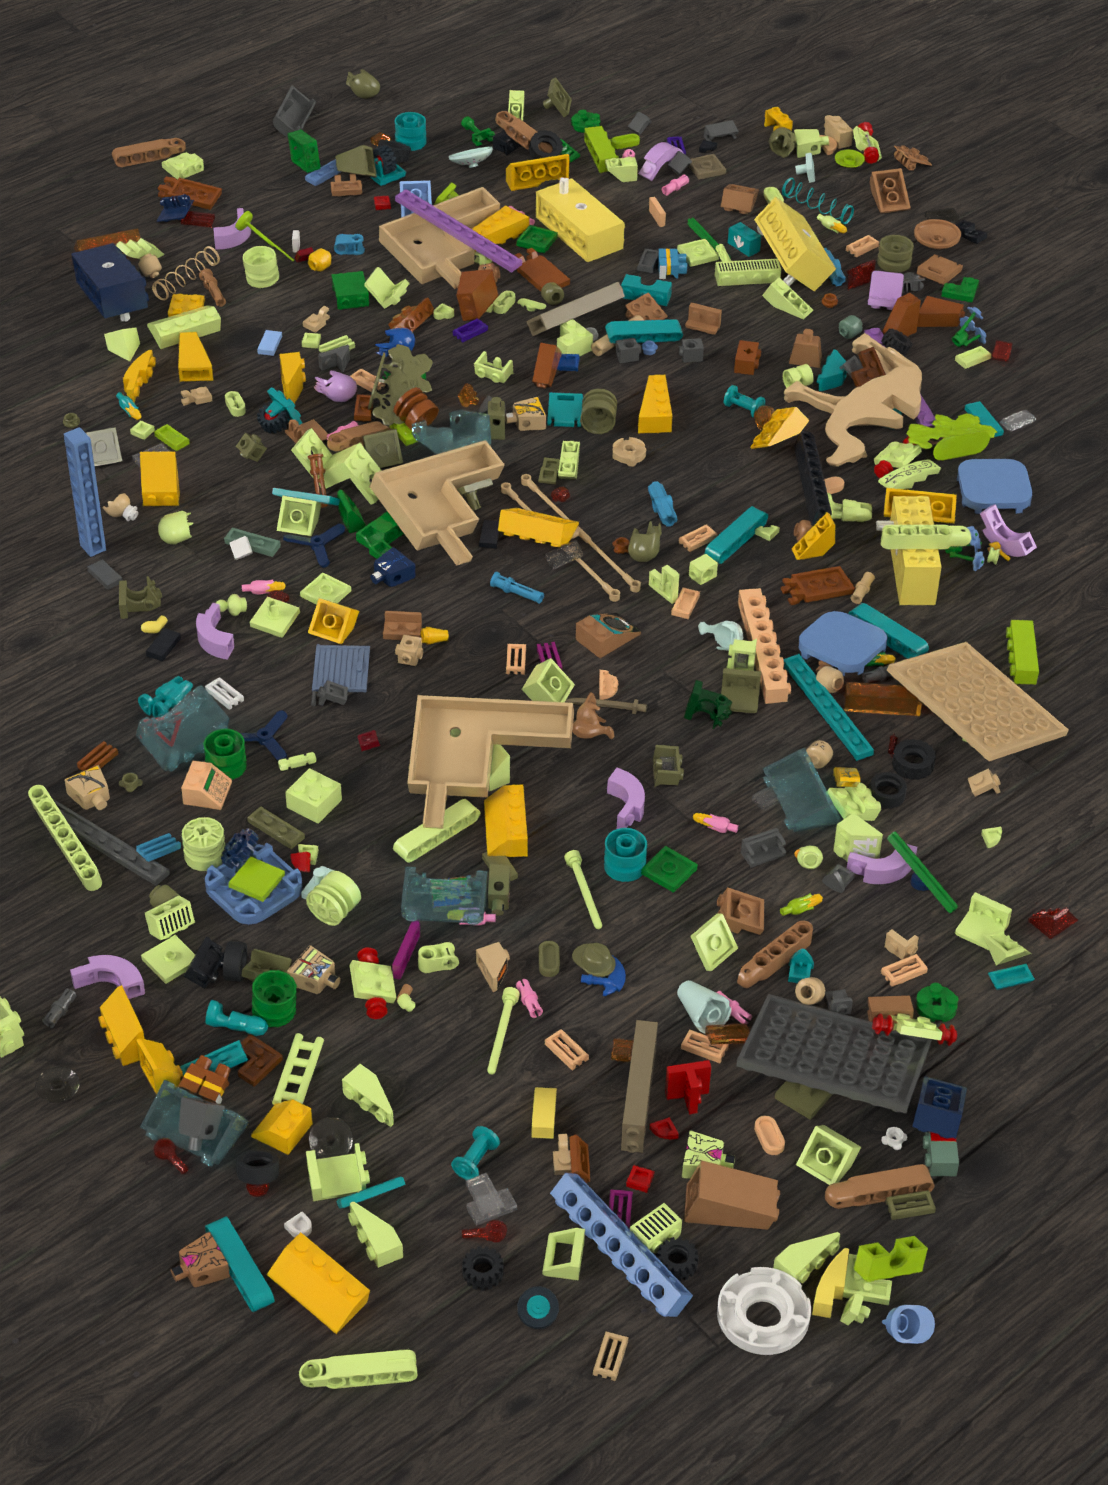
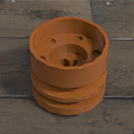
M415 387L400 397L394 406L393 412L401 421H405L406 426L413 433H419L435 420L439 408L431 400L427 399L426 394L420 388Z

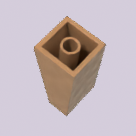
M701 1160L687 1183L684 1222L768 1230L772 1223L777 1221L779 1216V1209L777 1208L780 1190H777L778 1180Z

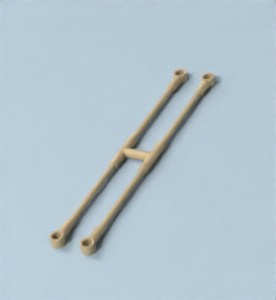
M524 474L521 476L522 485L528 486L533 492H536L562 518L570 520L538 489V486L531 480V475ZM510 483L501 484V493L507 494L523 509L532 511L518 498V495L511 489ZM578 526L571 539L579 536L591 545L630 585L632 592H639L641 590V582L634 580L622 571ZM568 544L561 545L565 552H568L602 585V588L609 594L611 601L616 602L620 599L619 590L613 589L608 583L604 582L571 550Z

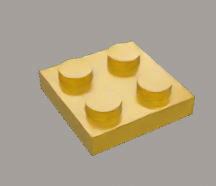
M173 294L168 317L204 307L205 296Z

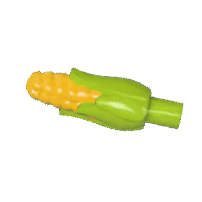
M809 893L804 897L791 900L786 907L780 908V913L782 916L790 913L792 915H799L807 910L814 909V906L822 902L823 897L820 894L811 895Z

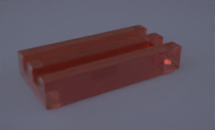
M188 211L185 218L181 219V224L211 227L215 220V214Z

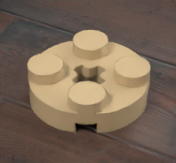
M629 437V440H624V438H621L613 444L612 458L633 467L646 457L645 444L640 439Z

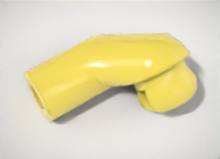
M160 616L157 621H146L141 625V630L144 633H158L168 620L165 616Z

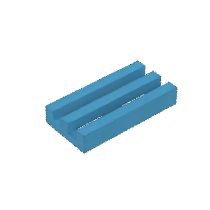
M168 833L138 845L136 852L149 862L181 849V843L179 841L176 842V838H171V834Z

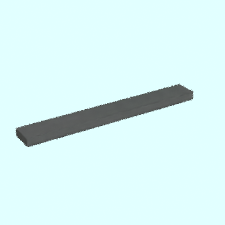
M53 799L78 839L155 886L170 874L168 868L154 860L148 862L136 852L135 848Z

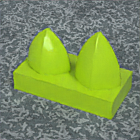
M451 183L437 197L434 205L459 196L454 191L456 185Z

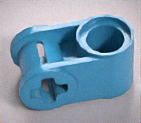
M360 234L337 235L334 251L340 255L363 254L365 252L362 244L363 236Z

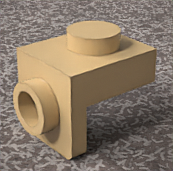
M989 768L968 778L975 797L992 788L997 794L1000 793L998 786L1001 784L996 774L993 775Z
M892 929L886 934L884 947L903 960L916 953L919 937L914 935L907 941Z

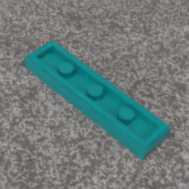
M273 488L272 492L273 495L279 497L287 496L329 505L338 506L340 499L331 496Z

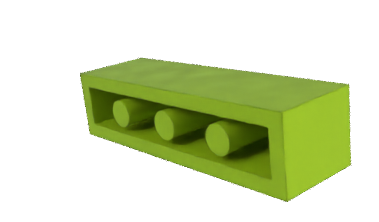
M602 126L585 128L584 141L599 173L609 172L605 160L611 158L618 159L619 157L615 154L614 147L611 146V140L608 139L607 132L604 131Z
M1011 620L1010 627L1006 628V638H1009L1007 642V650L1010 651L1009 663H1012L1010 666V676H1013L1015 684L1036 685L1039 667L1033 621Z

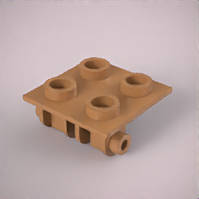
M903 145L901 147L894 146L897 149L894 157L908 170H914L916 163L932 166L928 158L919 154L920 151L916 148L909 149Z
M649 292L625 305L628 309L625 314L627 318L640 315L644 320H664L668 317Z
M292 419L289 421V429L285 430V433L295 443L311 428L322 442L328 438V433L314 419L300 425L297 420Z

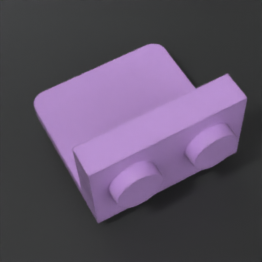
M873 271L868 305H871V308L879 309L883 306L887 307L888 310H892L897 299L901 297L904 275L902 273Z

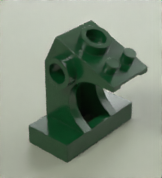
M696 680L686 706L684 718L691 720L694 713L702 711L710 714L711 719L714 720L712 729H715L717 726L721 727L723 724L721 721L727 720L732 712L730 710L732 701L724 695L702 689L703 682Z

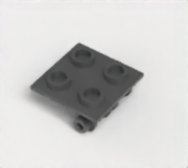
M913 272L904 273L902 293L920 291L924 288V284L921 281L925 280V278L917 274L915 275Z

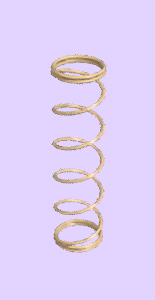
M207 246L204 248V251L196 254L195 259L189 258L185 265H179L175 272L167 273L165 279H159L154 282L152 290L155 296L163 301L168 299V290L169 292L171 291L167 286L166 278L171 273L175 274L177 282L181 285L176 275L179 267L184 266L187 275L191 278L186 268L189 260H195L196 266L201 272L196 262H200L196 259L199 253H204L205 259L211 266L217 265L220 261L218 252L214 248ZM207 248L214 251L217 256V263L215 260L213 263L208 259L206 255L208 254L206 252ZM191 270L192 273L194 274V277H195L194 279H193V278H191V279H192V280H195V279H196L195 273L193 272V270ZM181 277L182 280L184 281V284H185L184 286H183V285H181V286H182V287H185V286H186L185 280L183 279V277ZM164 280V281H165V284H166V287H165L164 284H162V283L159 282V281ZM156 284H160L164 288L166 298H161L158 295ZM172 285V287L174 288V293H173V292H171V293H172V294H175V293H176V290H175V287Z

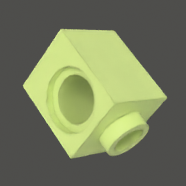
M704 554L690 562L689 576L702 585L717 577L718 563L707 554Z

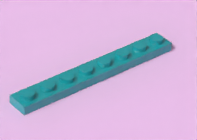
M800 654L783 659L785 669L856 761L872 756L874 749L829 691L816 680V675Z

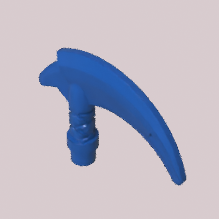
M613 956L616 966L608 978L582 974L581 983L603 985L605 988L603 996H607L615 991L620 992L623 988L626 977L625 970L621 962Z

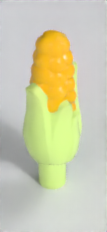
M821 214L817 216V220L821 221L826 228L836 233L844 234L847 232V228L841 224V221L836 220L834 217Z

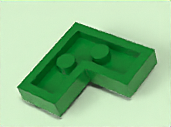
M964 277L961 286L945 283L941 297L973 303L979 280Z

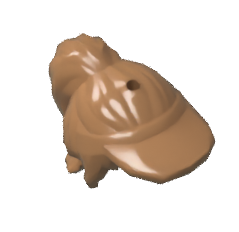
M590 692L585 702L577 711L572 732L577 737L584 739L593 738L601 734H606L610 739H613V729L610 726H601L599 722L605 723L606 720L599 717L595 710H600V707L596 706V698Z

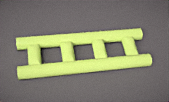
M295 1034L272 1101L273 1105L281 1103L282 1100L292 1099L303 1104L324 1042L322 1037H317L315 1042L311 1043L302 1041V1034ZM299 1049L311 1051L309 1060L296 1058ZM293 1066L306 1068L304 1075H292ZM287 1084H299L298 1093L285 1091Z

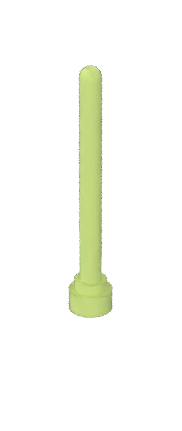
M577 850L569 851L564 856L566 864L573 868L594 927L601 929L602 922L580 867L582 862L581 855Z
M507 987L503 991L502 1000L504 1007L487 1069L489 1074L496 1072L512 1006L519 1000L520 992L513 987Z

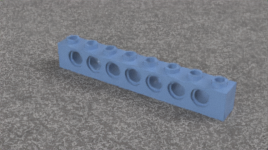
M79 427L64 433L80 546L91 557L106 551L91 439Z
M565 1173L550 1193L556 1199L555 1203L570 1214L569 1218L574 1223L579 1224L585 1229V1235L598 1244L597 1248L612 1259V1264L627 1275L626 1279L641 1290V1295L656 1306L655 1309L660 1315L664 1317H677L693 1295L578 1174Z

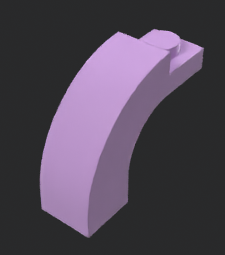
M658 143L644 157L646 162L638 174L643 178L653 181L665 162L670 163L676 156L677 151L684 152L669 143Z
M237 208L239 219L244 214L243 208ZM236 222L227 227L214 228L215 250L232 248L242 244L249 238L251 229L247 226L244 230L239 231L235 228Z
M992 505L980 513L986 526L983 529L985 536L990 543L999 542L1001 550L1005 554L1014 557L1026 556L1037 548L1030 532L1015 533L1006 526L996 505Z
M212 603L205 614L199 613L197 616L198 642L207 653L215 657L228 659L234 649L233 634L215 629L221 618L220 605Z
M616 768L608 779L607 793L622 799L626 803L617 815V829L627 828L628 825L631 826L634 820L641 821L644 814L645 793L642 784L635 776L627 771Z
M907 844L916 855L917 847ZM896 849L890 856L881 859L850 852L847 863L848 870L864 876L863 882L870 884H887L898 881L912 869Z
M112 955L88 957L89 964L70 970L75 989L96 982H110L117 986L122 985L128 999L145 994L144 982L140 972L132 963L121 957Z

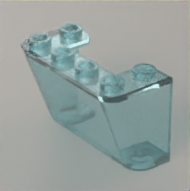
M463 409L449 413L451 429L448 427L436 428L427 426V421L425 420L412 424L414 439L436 455L485 440L489 445L491 444L489 414ZM457 415H459L460 421L458 424L455 423V417Z

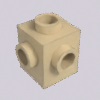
M403 635L400 644H397L395 654L398 655V663L412 666L417 665L418 660L422 659L423 656L422 638Z

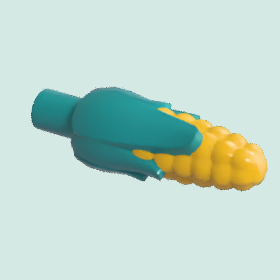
M121 392L117 393L116 397L119 399L121 408L127 412L129 417L132 416L134 419L139 420L142 417L138 410L139 407L135 405L130 397L124 396Z

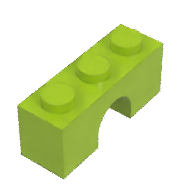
M915 1236L896 1239L895 1246L890 1253L878 1242L861 1245L858 1249L854 1270L866 1282L922 1272L928 1248Z

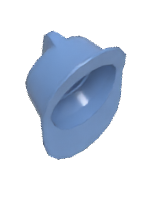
M920 1305L898 1306L888 1313L886 1319L882 1320V1323L886 1325L887 1332L897 1342L924 1343L930 1339L935 1327L932 1312Z

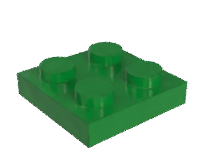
M529 225L517 239V246L524 249L533 248L539 253H546L558 238V232Z
M664 846L641 869V874L674 893L697 870L698 864Z

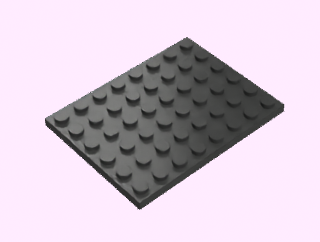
M768 994L741 1050L736 1066L748 1071L763 1073L766 1076L781 1078L788 1082L806 1085L809 1088L824 1090L830 1094H838L849 1097L852 1100L867 1102L873 1106H881L892 1109L895 1112L907 1113L932 1039L903 1035L896 1030L892 1031L888 1036H885L884 1031L877 1035L870 1021Z

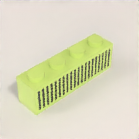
M778 259L716 262L715 278L718 286L773 283L781 277V267Z

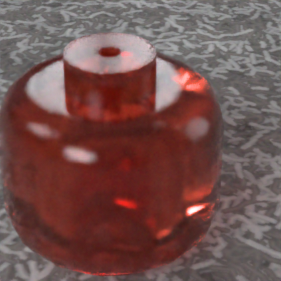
M558 487L552 491L551 497L554 501L565 502L570 497V493L567 488Z

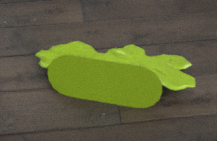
M966 413L959 415L956 420L936 414V420L932 423L935 428L920 424H910L906 434L909 436V443L917 444L923 449H930L933 444H936L933 452L935 459L947 460L980 453L987 447L990 438H994L997 431L991 426L979 424L978 416Z

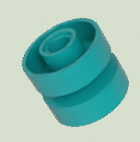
M416 112L399 114L395 118V141L406 144L411 148V151L423 148L426 145V118Z
M619 828L607 835L605 839L604 869L608 876L621 882L634 881L642 876L641 869L646 865L647 840L645 836L632 828Z

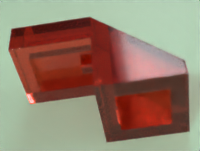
M996 340L992 359L1009 362L1012 343Z

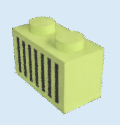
M177 896L145 912L149 932L159 940L167 939L172 934L185 930L189 925L195 923L190 901L181 896Z
M663 1203L630 1226V1230L652 1253H658L660 1245H663L665 1240L670 1241V1238L673 1237L676 1240L681 1235L682 1220Z

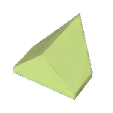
M137 328L122 329L104 334L107 349L131 361L140 345Z
M1003 930L984 935L996 966L1032 954L1010 939L1009 935L1006 936Z

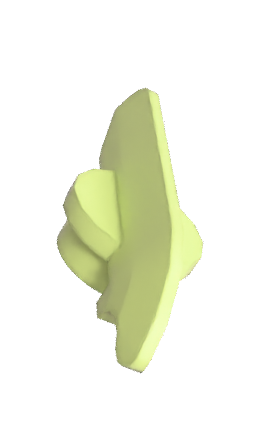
M521 298L517 302L523 307L525 305L528 311L546 308V304Z

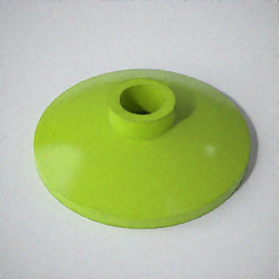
M841 150L835 155V161L847 168L858 167L865 161L864 155L855 150Z

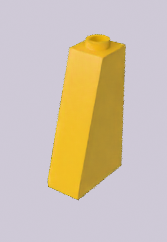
M180 332L178 367L180 382L213 380L212 364L197 332Z

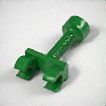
M469 116L462 120L461 125L466 130L470 129L474 132L472 134V142L476 146L482 145L480 141L486 138L489 142L493 141L492 136L495 133L490 128L480 131L474 125V120Z

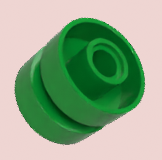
M219 729L211 732L205 738L204 753L206 763H212L231 780L240 777L246 771L245 741L239 732L232 729Z

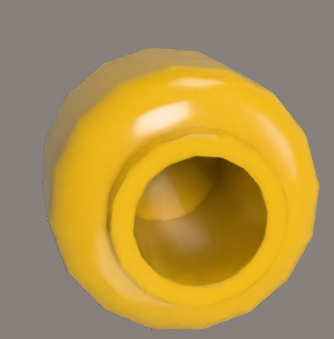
M317 249L309 255V267L314 271L321 272L331 265V254L325 249Z

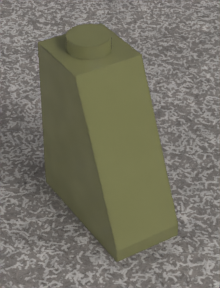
M361 145L335 156L337 171L377 177L372 147Z

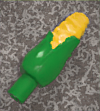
M881 652L865 666L883 667L884 664L894 663L895 657Z

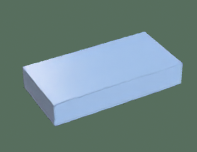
M266 330L257 349L258 354L274 356L282 338V332Z

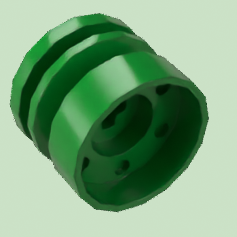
M270 970L263 972L254 980L252 986V1014L264 1019L268 1027L286 1025L295 1016L297 984L294 978L280 970Z

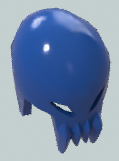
M394 328L385 330L386 335L390 336L389 343L375 344V346L380 347L379 352H376L377 354L382 356L385 353L386 356H389L388 350L396 347L397 344L407 346L412 351L415 345V336L408 328Z

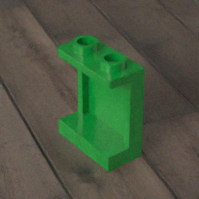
M363 271L331 274L332 289L335 291L337 299V309L369 306V293L365 287L366 281Z

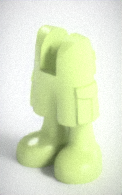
M827 493L832 511V519L852 522L871 520V504L844 499L842 504L833 502L831 494Z

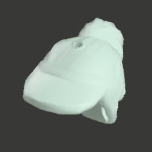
M724 621L715 625H707L705 622H700L698 625L701 635L707 632L714 634L715 640L721 646L716 647L719 650L729 651V645H733L734 639L743 640L741 626L733 621Z

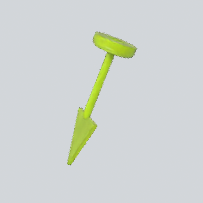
M250 211L242 214L235 224L237 230L242 231L248 226L269 245L276 247L294 261L279 246L250 224L253 218Z

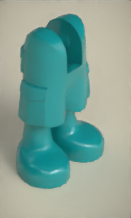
M177 676L156 689V696L154 698L148 694L139 696L138 703L149 716L152 713L154 718L167 716L168 710L176 707L189 694L193 684L188 680L183 681L182 677Z
M211 1000L205 1019L206 1024L209 1026L228 1027L230 1030L243 1031L254 1036L263 1035L268 1030L267 1022L260 1017L245 1015L232 1011L230 1016H226L223 1014V1005L215 1000Z

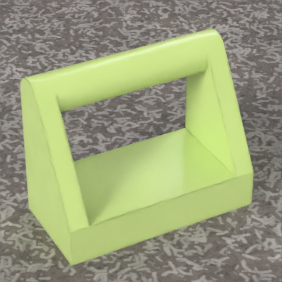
M573 1228L553 1232L548 1235L542 1271L544 1276L579 1280L585 1229ZM556 1242L573 1244L570 1263L553 1266Z

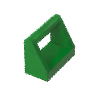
M339 490L337 492V497L340 499L338 512L348 532H358L366 524L353 500L343 490Z

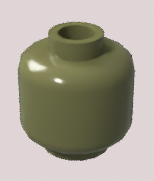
M549 282L543 286L541 296L548 304L557 305L562 302L564 292L558 284Z
M158 885L149 895L150 905L155 908L179 896V894L168 885Z

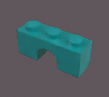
M626 274L621 284L625 296L623 298L629 300H636L649 292L658 305L667 306L672 294V282L656 280L655 284L647 286L641 284V277Z

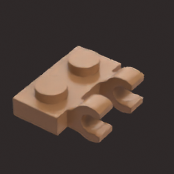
M350 174V181H341V175H334L335 182H331L332 196H355L362 194L361 180L356 181V174Z

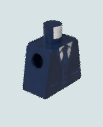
M392 547L375 560L374 573L370 576L374 584L383 581L389 587H394L416 577L415 563Z

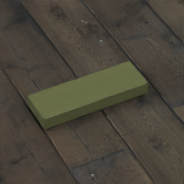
M261 806L247 817L250 824L291 850L305 839L303 832Z

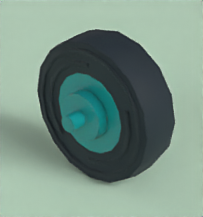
M542 1286L531 1287L525 1290L519 1298L517 1304L518 1315L526 1326L533 1329H544L556 1320L559 1312V1303L555 1294L549 1289Z

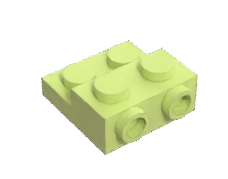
M186 152L162 162V168L176 179L179 177L184 179L203 171L204 164L203 159L195 153L189 154Z
M859 783L857 787L829 788L826 792V795L843 819L855 813L863 820L875 821L881 811L880 802L872 797L871 790L863 783Z

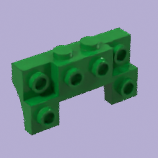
M387 511L356 533V541L367 547L369 554L378 559L392 548L389 544L404 533Z

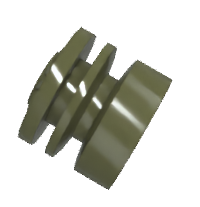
M594 389L585 394L582 401L580 419L584 429L593 434H604L613 429L617 412V399L615 395L605 389Z

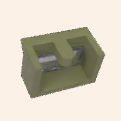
M656 745L652 759L654 787L660 784L678 785L679 780H683L684 774L683 768H680L682 765V754H679V746Z

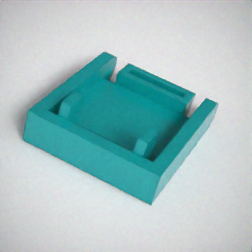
M549 393L547 426H551V419H554V426L574 427L575 420H578V427H581L583 394Z

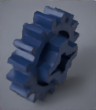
M246 828V830L242 829L240 834H234L233 838L224 847L225 850L222 852L223 856L221 857L222 863L231 869L234 866L237 868L240 863H245L247 858L255 851V846L258 844L256 841L259 839L258 835L249 828Z

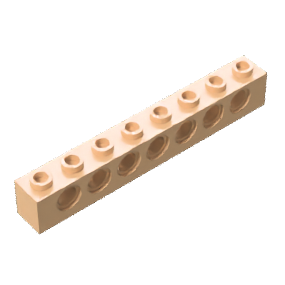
M761 588L739 590L738 605L748 641L757 639L755 668L756 671H761L760 686L765 704L787 702L788 694H791V685L787 683V671L783 670L784 661L783 657H780V646L776 645L777 636L776 632H773V621L769 620L770 611L769 608H766V596L762 595Z

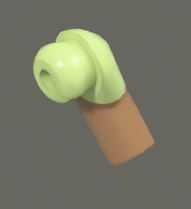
M404 984L397 996V1003L402 1009L411 1012L415 1008V1002L411 1001L410 998L413 988L408 984Z

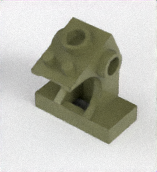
M147 576V586L142 591L130 590L127 587V580L119 581V610L121 619L128 618V612L151 611L161 606V590L155 587V581H151L149 576Z

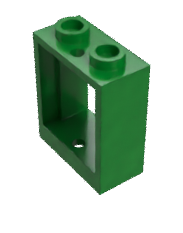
M301 129L288 133L292 162L307 173L321 169L317 140Z

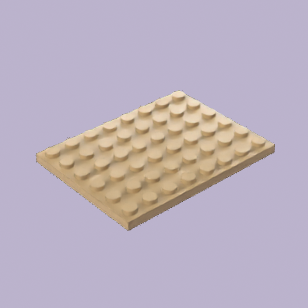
M967 642L889 664L887 671L896 680L904 685L919 701L923 702L945 724L949 725L988 761L1066 736L1069 730Z

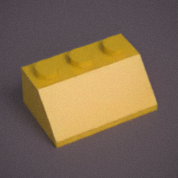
M121 985L100 1006L101 1016L98 1019L101 1028H106L107 1030L105 1035L108 1043H113L112 1051L115 1059H120L122 1066L140 1061L136 1040L144 1039V1033Z

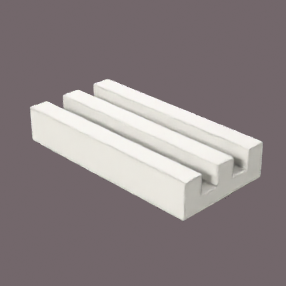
M220 677L205 686V691L229 710L232 709V705H238V701H244V696Z

